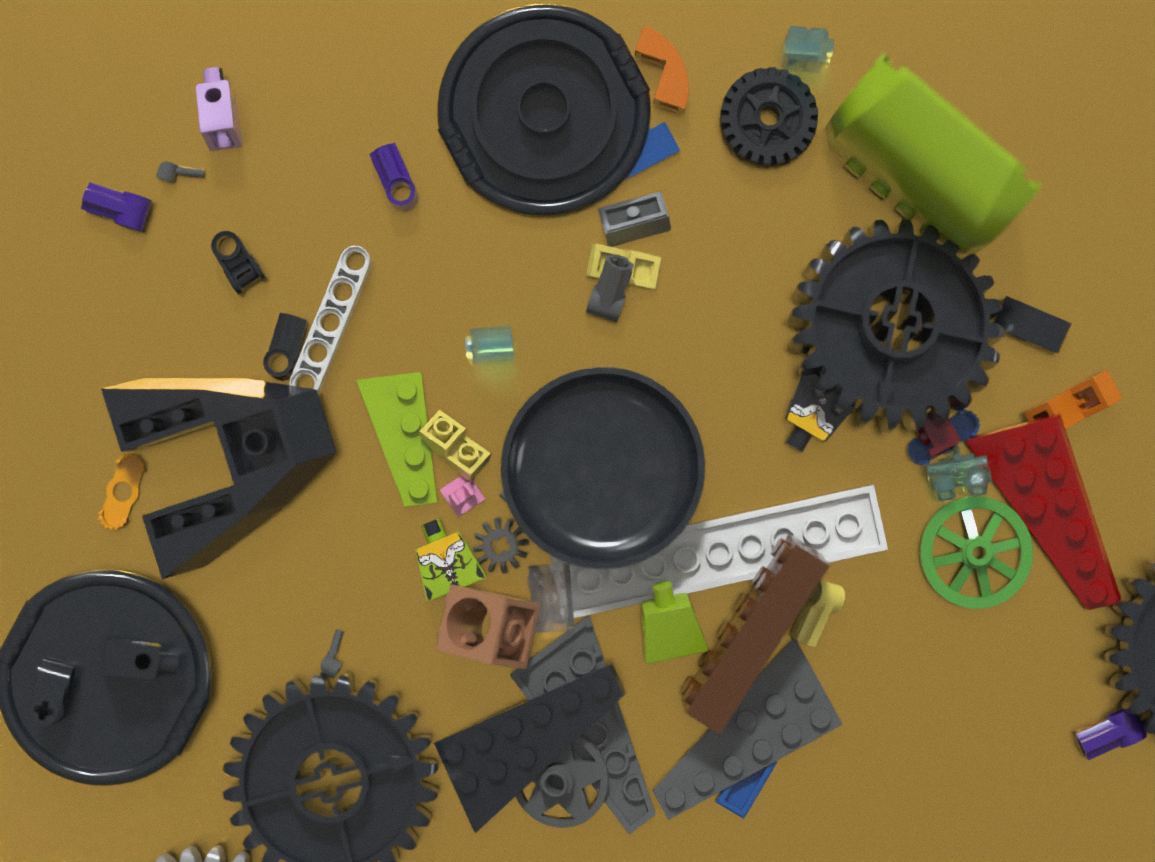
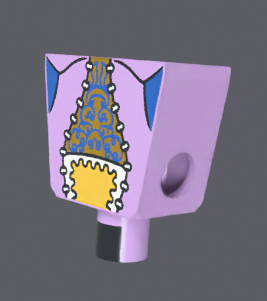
M207 68L203 70L204 83L196 85L200 133L210 151L241 147L242 139L234 91L230 82L224 80L222 68Z

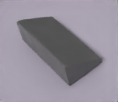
M661 191L598 208L609 247L671 230L668 211Z

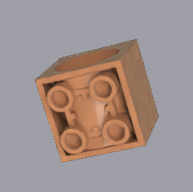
M450 585L449 593L445 599L442 625L437 634L438 643L436 650L491 665L526 669L541 604L486 590ZM489 613L490 628L485 640H483L482 624L486 614Z

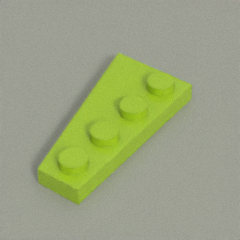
M422 372L356 380L404 507L438 503L432 451L419 435V431L428 423Z

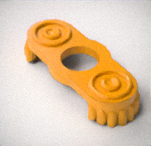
M125 453L116 460L117 468L113 479L107 485V497L103 509L98 512L100 524L110 530H117L127 523L132 505L139 497V484L145 469L142 459L133 453ZM120 482H126L132 488V495L126 501L117 500L113 493L115 485Z

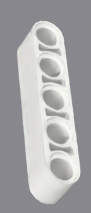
M355 245L350 246L341 254L291 375L290 386H298L300 377L311 375L315 382L313 389H316L318 394L322 390L372 267L371 257L364 248ZM356 253L362 254L365 258L364 266L359 270L349 269L347 264L349 257ZM341 284H349L352 287V295L346 301H339L335 297V290ZM329 314L337 315L340 320L339 327L332 332L325 331L322 324L323 319ZM321 344L326 347L327 356L322 362H313L310 357V351L315 345Z

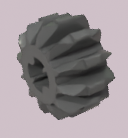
M495 518L496 530L494 531L487 522H484L482 527L488 533L487 537L480 533H475L474 538L484 541V545L474 546L473 552L485 551L486 554L477 561L479 564H483L490 558L492 560L488 567L490 572L495 570L497 562H501V572L503 574L507 573L506 561L508 560L517 569L520 565L513 556L516 554L521 558H526L528 555L525 551L517 550L518 546L528 545L529 540L522 539L517 541L516 536L522 534L523 531L519 527L513 533L510 532L514 522L512 519H508L505 529H501L500 518ZM501 536H504L509 540L506 544L510 543V550L502 551L498 555L493 551L496 547L492 548V541L499 540Z

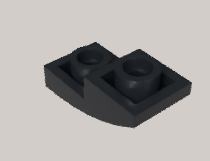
M1006 296L1002 304L1003 310L998 314L994 323L1001 325L1006 332L1059 354L1072 323Z

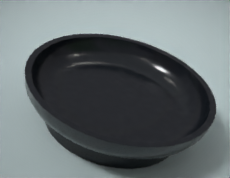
M613 367L586 368L562 375L547 383L521 407L513 419L504 441L501 456V480L506 502L515 521L529 539L543 551L561 561L579 567L613 569L634 565L658 554L669 546L686 528L696 511L702 495L705 480V456L701 437L692 417L683 404L664 386L651 378L626 369Z

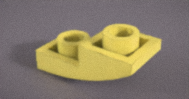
M439 410L419 431V435L444 462L470 482L490 460L491 453L465 436L466 428Z

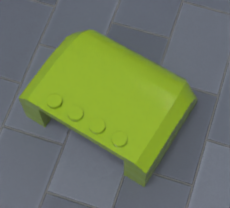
M883 53L843 101L826 125L829 146L847 161L845 167L858 178L863 175L872 182L870 188L883 199L888 196L898 205L895 209L908 220H911L913 217L923 225L920 228L922 232L930 224L938 231L937 239L943 243L950 239L960 247L957 253H978L1004 231L1042 188V185L1037 182L1035 183L1033 180L1028 182L1022 176L1026 169L1015 158L904 66L899 71L891 67L890 64L892 62Z

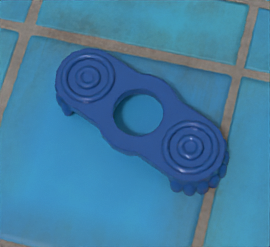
M959 411L958 414L949 418L961 442L971 436L974 437L979 431V418L972 411ZM919 438L911 440L907 449L911 461H914L915 464L928 465L934 459L929 460L926 455L928 450L931 449L929 444L923 446ZM954 447V448H952V449H950V450H948V451H946V452H944V453H942V454L950 453V452H952L956 447Z

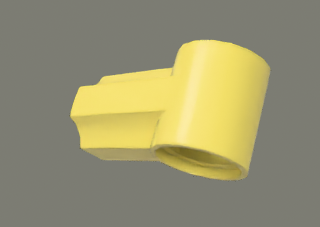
M821 580L802 608L790 636L806 645L816 647L830 614L837 613L844 605V589L840 585Z

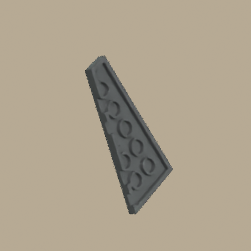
M586 616L529 659L526 669L517 668L510 674L528 700L606 666L590 616ZM617 702L586 730L582 736L596 746L606 762L609 774V788L604 802L630 835L656 814L619 703ZM576 742L572 744L575 760L595 761L584 747ZM601 779L592 783V786L595 788L598 794L600 790Z
M792 638L756 678L722 732L718 734L709 729L652 790L668 820L843 725L796 639Z

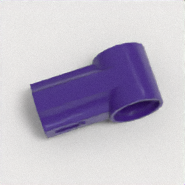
M396 143L386 144L375 149L369 155L389 202L399 211L412 209L418 201V193ZM408 187L411 190L408 199L404 201L394 199V192L397 188Z
M89 182L82 198L81 209L88 213L114 220V223L142 232L152 200L127 191L121 193Z
M1119 709L1109 714L1106 720L1075 733L1085 758L1090 760L1117 747H1128L1145 739L1147 734L1141 730V721L1138 714H1129L1123 709Z

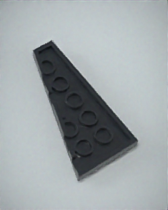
M613 664L584 675L434 743L474 833H477L626 694Z

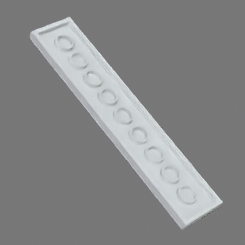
M874 485L687 525L681 534L658 554L634 565L621 568L591 569L579 567L550 555L564 620L641 604L646 600L654 599L652 586L662 581L671 582L674 594L683 592L691 593L754 579L762 566L767 568L773 559L771 552L780 538L785 540L788 534L821 553L828 563L888 550Z

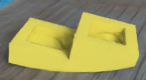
M592 244L586 276L599 279L607 255L614 256L617 254L628 258L634 264L628 285L647 289L656 288L661 257L633 250H622L601 244Z

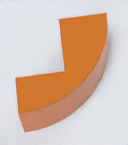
M643 26L635 49V56L665 66L653 103L684 113L688 100L689 83L683 60L675 47L663 35L649 27Z
M1105 370L1048 399L1024 414L1028 421L1061 414L1065 429H1068L1123 398L1108 370Z

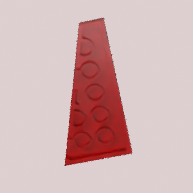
M1061 414L967 438L965 442L1085 608L1092 610L1114 605L1116 601L1122 600Z

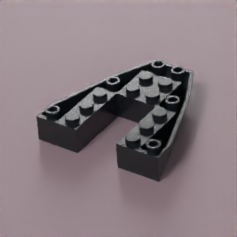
M142 378L101 389L121 452L135 451L215 424L234 485L142 515L162 579L174 577L207 565L286 505L337 453L316 389L251 379Z

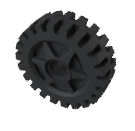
M776 67L758 68L737 79L727 91L720 110V126L727 145L730 146L734 154L740 156L745 162L753 163L755 166L776 167L796 159L811 143L818 124V107L809 86L806 83L804 84L796 74L793 75L788 70H779ZM766 109L773 110L777 114L778 122L774 125H766L761 121L760 113Z

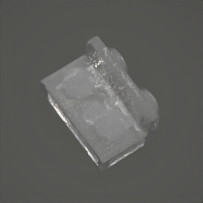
M569 563L529 566L528 587L531 591V602L541 604L535 632L575 630Z

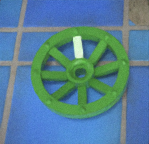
M979 496L965 497L946 504L931 517L921 536L919 558L926 580L938 595L960 607L984 609L1005 602L1023 586L1032 566L1033 545L1025 523L1009 506L992 498ZM971 508H982L994 512L982 536L978 534ZM960 511L968 539H964L948 530L942 524L950 516ZM1004 518L1010 524L1017 537L992 544L991 540ZM936 534L959 547L960 552L932 558V548ZM978 546L983 549V556L980 559H976L973 556V550ZM1015 548L1020 550L1019 563L1016 570L994 557L996 553ZM963 562V567L948 587L941 580L935 568ZM988 566L1010 579L1002 589L993 594L987 571ZM976 569L981 597H969L959 594L958 592L972 571Z

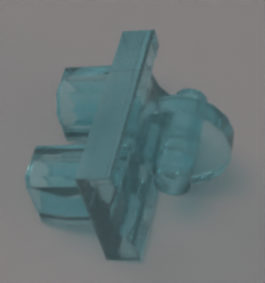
M960 446L953 447V457L941 459L942 463L927 465L928 476L933 491L936 490L939 501L953 500L956 497L955 487L967 486L969 495H986L988 482H992V473L989 469L987 456L962 455Z

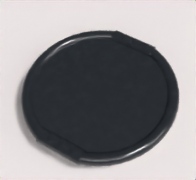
M532 4L520 6L495 15L482 23L462 41L452 55L443 74L438 94V132L466 185L470 186L487 201L503 209L523 215L539 217L565 215L594 205L608 196L627 178L642 154L650 127V88L622 35L618 34L602 20L584 11L563 5Z
M111 569L87 570L68 575L47 585L29 600H26L0 648V710L11 735L25 753L40 766L59 777L80 784L93 786L121 785L140 780L161 770L176 757L182 755L212 699L210 697L212 688L211 659L207 643L197 621L188 608L169 590L146 577L131 572ZM105 637L160 644V652L179 654L177 674L157 672L156 680L101 674ZM139 654L135 658L136 665L146 666L150 661L149 655ZM41 659L75 667V677L67 698L63 717L57 723L47 726L35 724L29 716L35 676ZM49 702L47 705L40 706V711L44 712V718L53 715L54 710L49 708Z

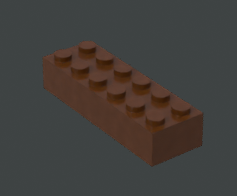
M788 534L785 540L780 538L771 552L773 559L767 568L762 566L753 579L755 584L749 596L744 594L740 598L734 609L738 613L731 623L726 621L716 637L719 642L713 651L708 649L704 653L698 664L701 667L695 678L689 677L681 689L680 694L683 695L681 700L686 714L718 734L722 732L830 567V564L821 553L791 534Z

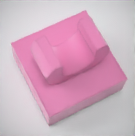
M463 476L458 477L440 489L457 517H460L486 499L473 479L469 482Z

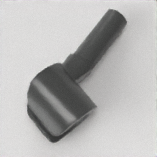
M165 161L160 164L156 177L173 183L175 174L204 178V169L185 168Z
M335 630L330 649L321 662L322 673L330 678H334L342 666L341 662L334 659L344 633L340 630Z

